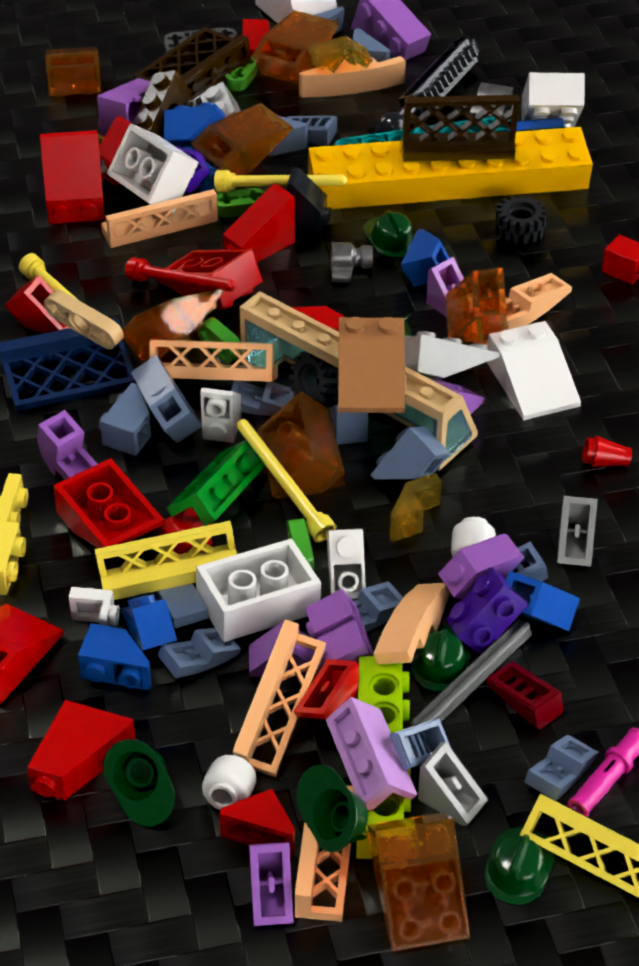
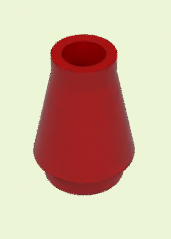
M597 435L594 438H586L582 452L583 463H589L590 467L630 465L632 458L631 447H625Z

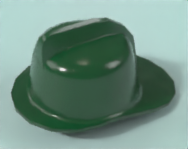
M390 210L385 211L380 217L369 219L363 226L364 234L375 250L390 258L405 257L415 236L411 221L405 215Z
M439 626L437 631L429 633L425 647L416 649L411 662V673L415 681L425 689L442 692L469 666L471 647L456 637L451 627Z
M125 739L115 743L108 750L104 759V775L123 811L131 821L140 826L153 827L163 823L171 814L175 804V790L166 771L163 757L146 743L137 739Z
M323 764L315 765L305 771L298 783L296 793L297 806L319 846L323 850L333 853L341 851L349 843H353L356 840L366 839L369 836L366 829L368 809L364 800L356 793L350 791L339 774L329 766Z
M523 827L511 828L499 835L494 842L485 866L484 879L487 889L496 899L511 905L531 903L541 895L546 886L555 857L554 853L530 840L528 834L520 836ZM533 830L532 833L538 835L543 839H547V837L543 833L537 830Z

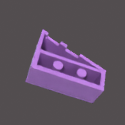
M359 0L351 29L355 31V29L360 28L390 49L392 56H401L404 60H408L426 51L431 33L401 0Z
M137 78L97 96L98 128L100 129L101 136L105 137L114 119L118 116L133 123L151 81Z

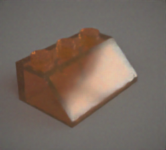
M299 392L257 429L258 435L304 495L323 493L345 475L328 408L303 392ZM266 467L272 496L276 499L288 498V494Z

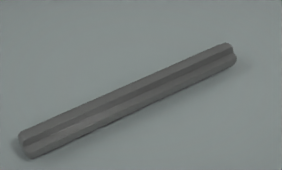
M517 620L411 720V726L439 718L442 722L531 637L530 624L528 622L524 623L522 620Z

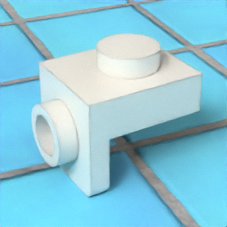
M71 587L69 604L72 620L98 622L100 625L110 627L118 625L120 607L119 605H114L112 590Z

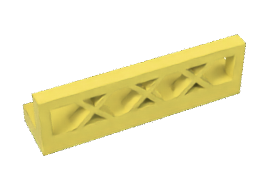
M230 521L95 549L103 590H112L114 600L196 583V566L237 555ZM226 535L227 544L212 547L206 544L211 536ZM188 542L194 545L188 553L178 554L172 551L178 543ZM154 549L159 552L154 560L144 561L138 558L145 550ZM119 556L126 560L121 567L108 570L105 568L104 559Z
M540 794L520 836L528 834L530 840L534 841L537 845L639 898V880L637 877L639 867L634 868L632 859L639 862V844ZM542 812L555 818L559 831L558 835L543 839L532 833ZM562 822L574 829L565 832ZM584 833L589 836L594 852L578 857L572 854L567 838ZM562 840L564 849L553 844V842ZM597 841L609 847L599 850ZM614 851L624 854L629 871L617 875L608 873L602 855ZM596 858L599 867L587 862V860ZM631 876L634 886L621 879Z

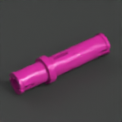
M630 728L616 747L613 746L607 750L604 755L605 760L577 793L569 799L568 808L588 817L589 813L604 795L608 793L620 776L630 772L634 766L633 761L639 755L638 728Z

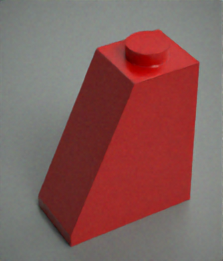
M276 183L271 185L223 233V250L252 249L256 263L295 243V196Z
M65 700L27 766L31 790L44 797L53 796L63 800L69 798L104 771V759L108 750L115 743L125 739H135L134 720Z

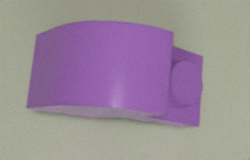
M66 410L38 424L37 441L39 450L47 467L54 476L60 474L66 480L97 465L83 448L84 431Z

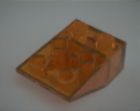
M293 10L262 37L252 55L260 73L299 85V73L316 68L339 22Z
M97 47L46 50L45 58L49 96L91 95L102 92Z
M260 103L209 124L190 144L204 156L205 161L210 166L215 167L217 170H229L231 173H235V175H248L294 128Z
M216 289L174 298L135 315L123 329L124 340L141 361L150 359V340L190 341L189 336L191 333L198 330L204 324L202 319L205 315L217 307L216 301L223 294V290ZM158 347V357L161 358L171 349L169 347Z
M442 812L367 825L373 867L391 951L470 938L454 819Z

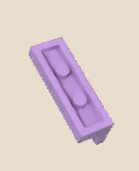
M350 697L326 719V722L355 793L364 800L369 811L374 810L392 793L412 800L417 795L408 771L403 770L382 711L377 707Z

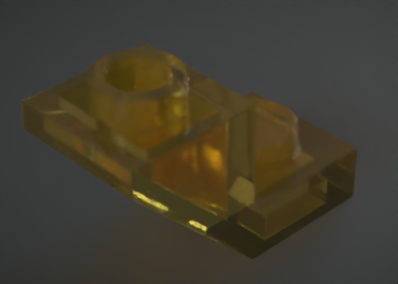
M347 36L310 44L307 48L312 57L311 61L316 67L321 70L326 68L333 73L344 59L353 65L360 64L365 68L373 61L364 46Z
M436 473L406 482L390 516V539L392 542L423 532L424 510L440 505L442 481Z

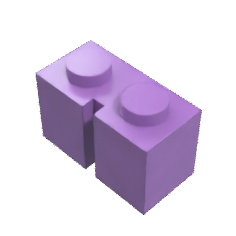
M343 589L305 607L309 622L306 623L308 633L311 638L326 642V648L320 661L321 666H323L327 659L357 661L359 665V656H374V650L356 603Z

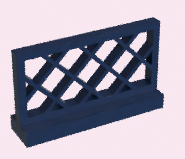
M118 318L112 319L120 326ZM71 328L0 342V365L6 377L15 411L128 388L131 383L137 384L131 374L133 367L124 340L122 339L114 347L119 350L114 358L102 353V351L110 349L100 346ZM81 355L90 356L84 365L72 360V358ZM96 359L108 364L103 373L90 368ZM47 362H59L54 371L41 366ZM66 366L78 371L73 379L60 374ZM29 368L23 377L11 372L13 369ZM114 368L126 372L128 377L115 379L109 375ZM36 372L48 377L42 386L30 381ZM85 374L97 379L95 384L88 386L79 383V381ZM54 381L67 386L64 391L54 392L49 389ZM24 387L36 392L33 397L20 400L18 396Z

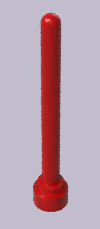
M132 257L125 265L126 277L132 281L143 282L148 278H155L229 292L236 289V282L234 280L151 266L143 258Z

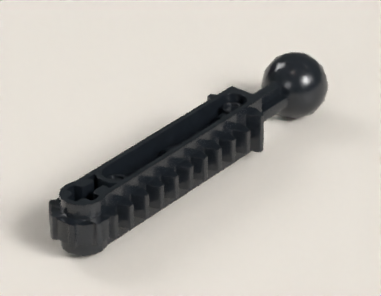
M467 35L454 40L398 99L402 108L397 113L388 112L380 116L375 132L403 130L405 97L446 96L471 67L479 61L478 53L481 50L477 41L474 39L470 40ZM411 107V112L417 117L427 111L424 107Z

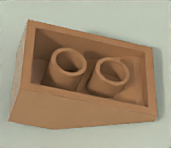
M339 317L338 412L405 413L404 318Z

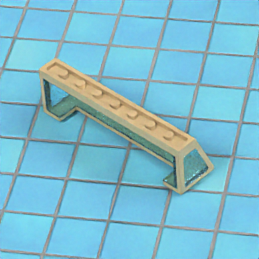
M260 291L240 306L241 342L274 343V366L280 365L283 361L296 364L293 359L296 356H300V352L306 351L338 368V331ZM241 349V354L243 355L247 349ZM253 350L246 359L252 365L266 366V350ZM405 366V413L384 414L408 427L425 426L451 453L437 469L440 471L477 437L478 431L462 395Z

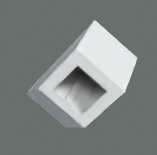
M201 388L203 439L234 443L238 431L237 422L242 418L241 394L233 391Z
M363 529L326 530L331 594L343 589L351 599H357L360 590L366 588Z

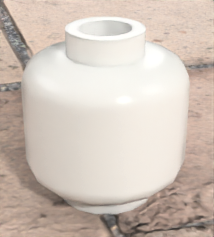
M467 517L455 525L452 531V557L462 548L495 537V529L481 517Z
M223 755L218 757L211 764L202 783L204 797L213 807L219 810L250 797L257 780L255 770L249 762L239 756Z

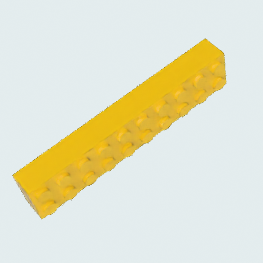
M581 127L516 131L515 159L403 161L401 141L308 148V175L343 174L347 177V183L343 186H318L327 195V207H331V209L589 189L593 163Z

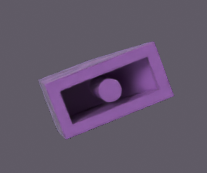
M503 533L460 549L438 575L455 598L463 600L473 589L477 579L486 575L492 567L506 579L509 571H513L524 559V556L510 537Z

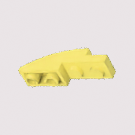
M9 473L0 496V595H7L11 582H16L19 557H24L26 551V538L21 537L20 511L21 508L27 507L28 489L23 487L22 474Z

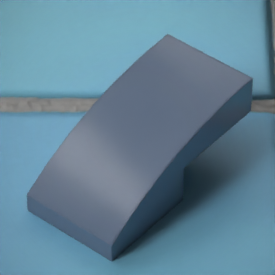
M234 380L230 391L241 394V412L262 416L291 415L296 390H291L290 387L275 382H266L265 387L261 388L243 381Z
M389 581L361 589L358 599L354 600L366 632L387 622L394 609L403 599Z
M193 584L154 592L157 599H166L174 629L208 619L207 608Z
M215 628L195 630L191 641L161 645L157 656L175 678H180L219 666L239 655L241 648L234 640L223 642Z
M567 734L550 746L544 760L528 770L524 783L557 801L583 776L595 761L599 752Z

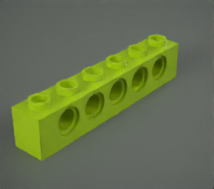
M359 656L358 700L377 707L382 711L391 734L403 730V722H409L410 700H403V693H409V671H402V663L377 664L374 656ZM411 768L407 769L409 776L411 774ZM392 793L374 810H368L366 829L369 836L364 840H356V858L403 859L404 844H411V820H404V812H411L410 799Z

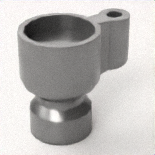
M331 242L332 283H350L355 266H360L362 269H372L373 246L362 245L360 248H355L349 242Z

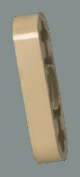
M55 290L44 300V307L51 317L106 349H113L124 338L123 330L114 320L61 290Z

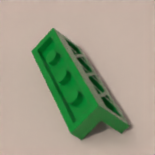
M244 440L220 452L166 509L171 516H174L192 507L204 526H207L219 518L265 467V464L250 444Z

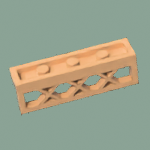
M212 189L107 215L106 222L101 223L102 233L109 246L114 248L217 222V193Z
M150 340V358L155 355L158 356V347H169L178 356L172 363L162 362L172 378L272 382L278 379V366H274V343ZM176 347H184L186 349L181 353ZM192 348H200L208 358L202 364L191 363L185 355ZM207 348H215L217 350L212 354ZM223 349H230L239 359L233 365L221 364L215 356ZM238 349H247V351L242 355ZM253 350H266V366L252 365L246 357Z
M286 619L233 749V755L244 758L252 765L255 771L275 778L299 719L293 711L314 680L326 648V642L299 634V624ZM296 644L315 650L311 661L297 666L292 656ZM290 663L292 669L286 671L288 664ZM307 671L304 679L301 673ZM296 676L301 685L300 692L285 699L279 688L281 682ZM277 695L280 701L273 704ZM295 703L293 710L291 712L288 705ZM283 708L289 719L285 727L272 732L267 723L268 715ZM264 728L267 735L260 737ZM282 736L280 744L278 745L275 738ZM271 741L276 751L271 765L252 758L256 747Z
M346 785L350 791L355 793L353 786ZM304 823L294 895L295 917L342 922L351 843L342 849V855L338 852L330 853L325 850L319 853L320 846L307 824ZM331 857L340 866V869L326 877L317 865ZM337 881H338V888L334 885V883H336ZM326 889L336 899L335 908L312 906L313 898Z

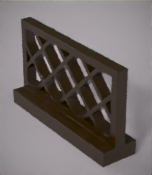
M204 27L133 75L134 80L140 78L151 81L152 78L147 77L153 76L154 73L176 70L192 92L189 100H193L206 92L208 88L215 86L225 79V75L232 74V71L242 67L251 60L249 39L243 35L233 39ZM206 37L212 39L208 41H201ZM210 48H213V49H214V50L200 51V52H199V50H202V49H210ZM195 50V52L192 53H184L185 51ZM196 60V62L181 64V62ZM169 63H177V65H168V66H165L166 64H169Z
M519 95L405 97L403 133L401 134L403 161L515 159V136L520 105ZM501 105H512V109L503 115L496 110ZM445 106H452L453 108H455V110L447 116H445L439 111ZM472 106L484 108L475 116L468 111ZM411 107H424L427 111L417 117L411 112ZM462 114L468 121L458 127L452 121ZM491 114L496 120L486 126L481 120ZM434 115L440 120L437 124L430 127L424 123V121ZM474 125L481 129L480 132L466 133ZM501 125H505L509 129V132L493 131ZM418 126L425 131L423 134H409ZM445 126L453 130L452 133H437Z

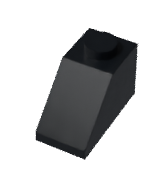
M294 167L287 182V191L295 196V231L320 235L324 224H329L331 217V207H327V195L300 168Z

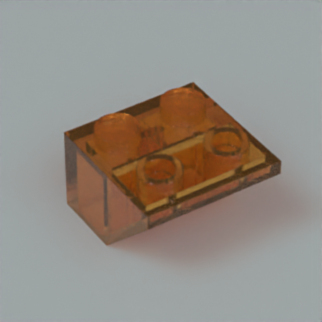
M503 268L472 271L446 294L448 337L461 339L462 342L488 340L491 333L509 329Z

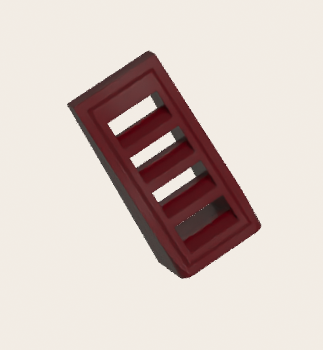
M513 661L486 679L487 685L528 723L539 730L559 717L564 711L561 691ZM514 678L517 679L516 681H514V682L511 683L510 685H507V683L510 682L511 680H513Z

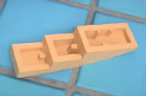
M401 56L382 62L369 58L349 64L344 59L299 73V95L301 98L331 97L358 94L405 83L406 60Z
M549 273L512 287L507 299L487 306L485 316L465 323L462 334L475 344L488 346L489 334L529 325L572 291V286L554 274Z
M445 583L418 584L404 596L384 627L373 653L377 664L411 663L416 649L425 647L429 633L438 630L450 594Z

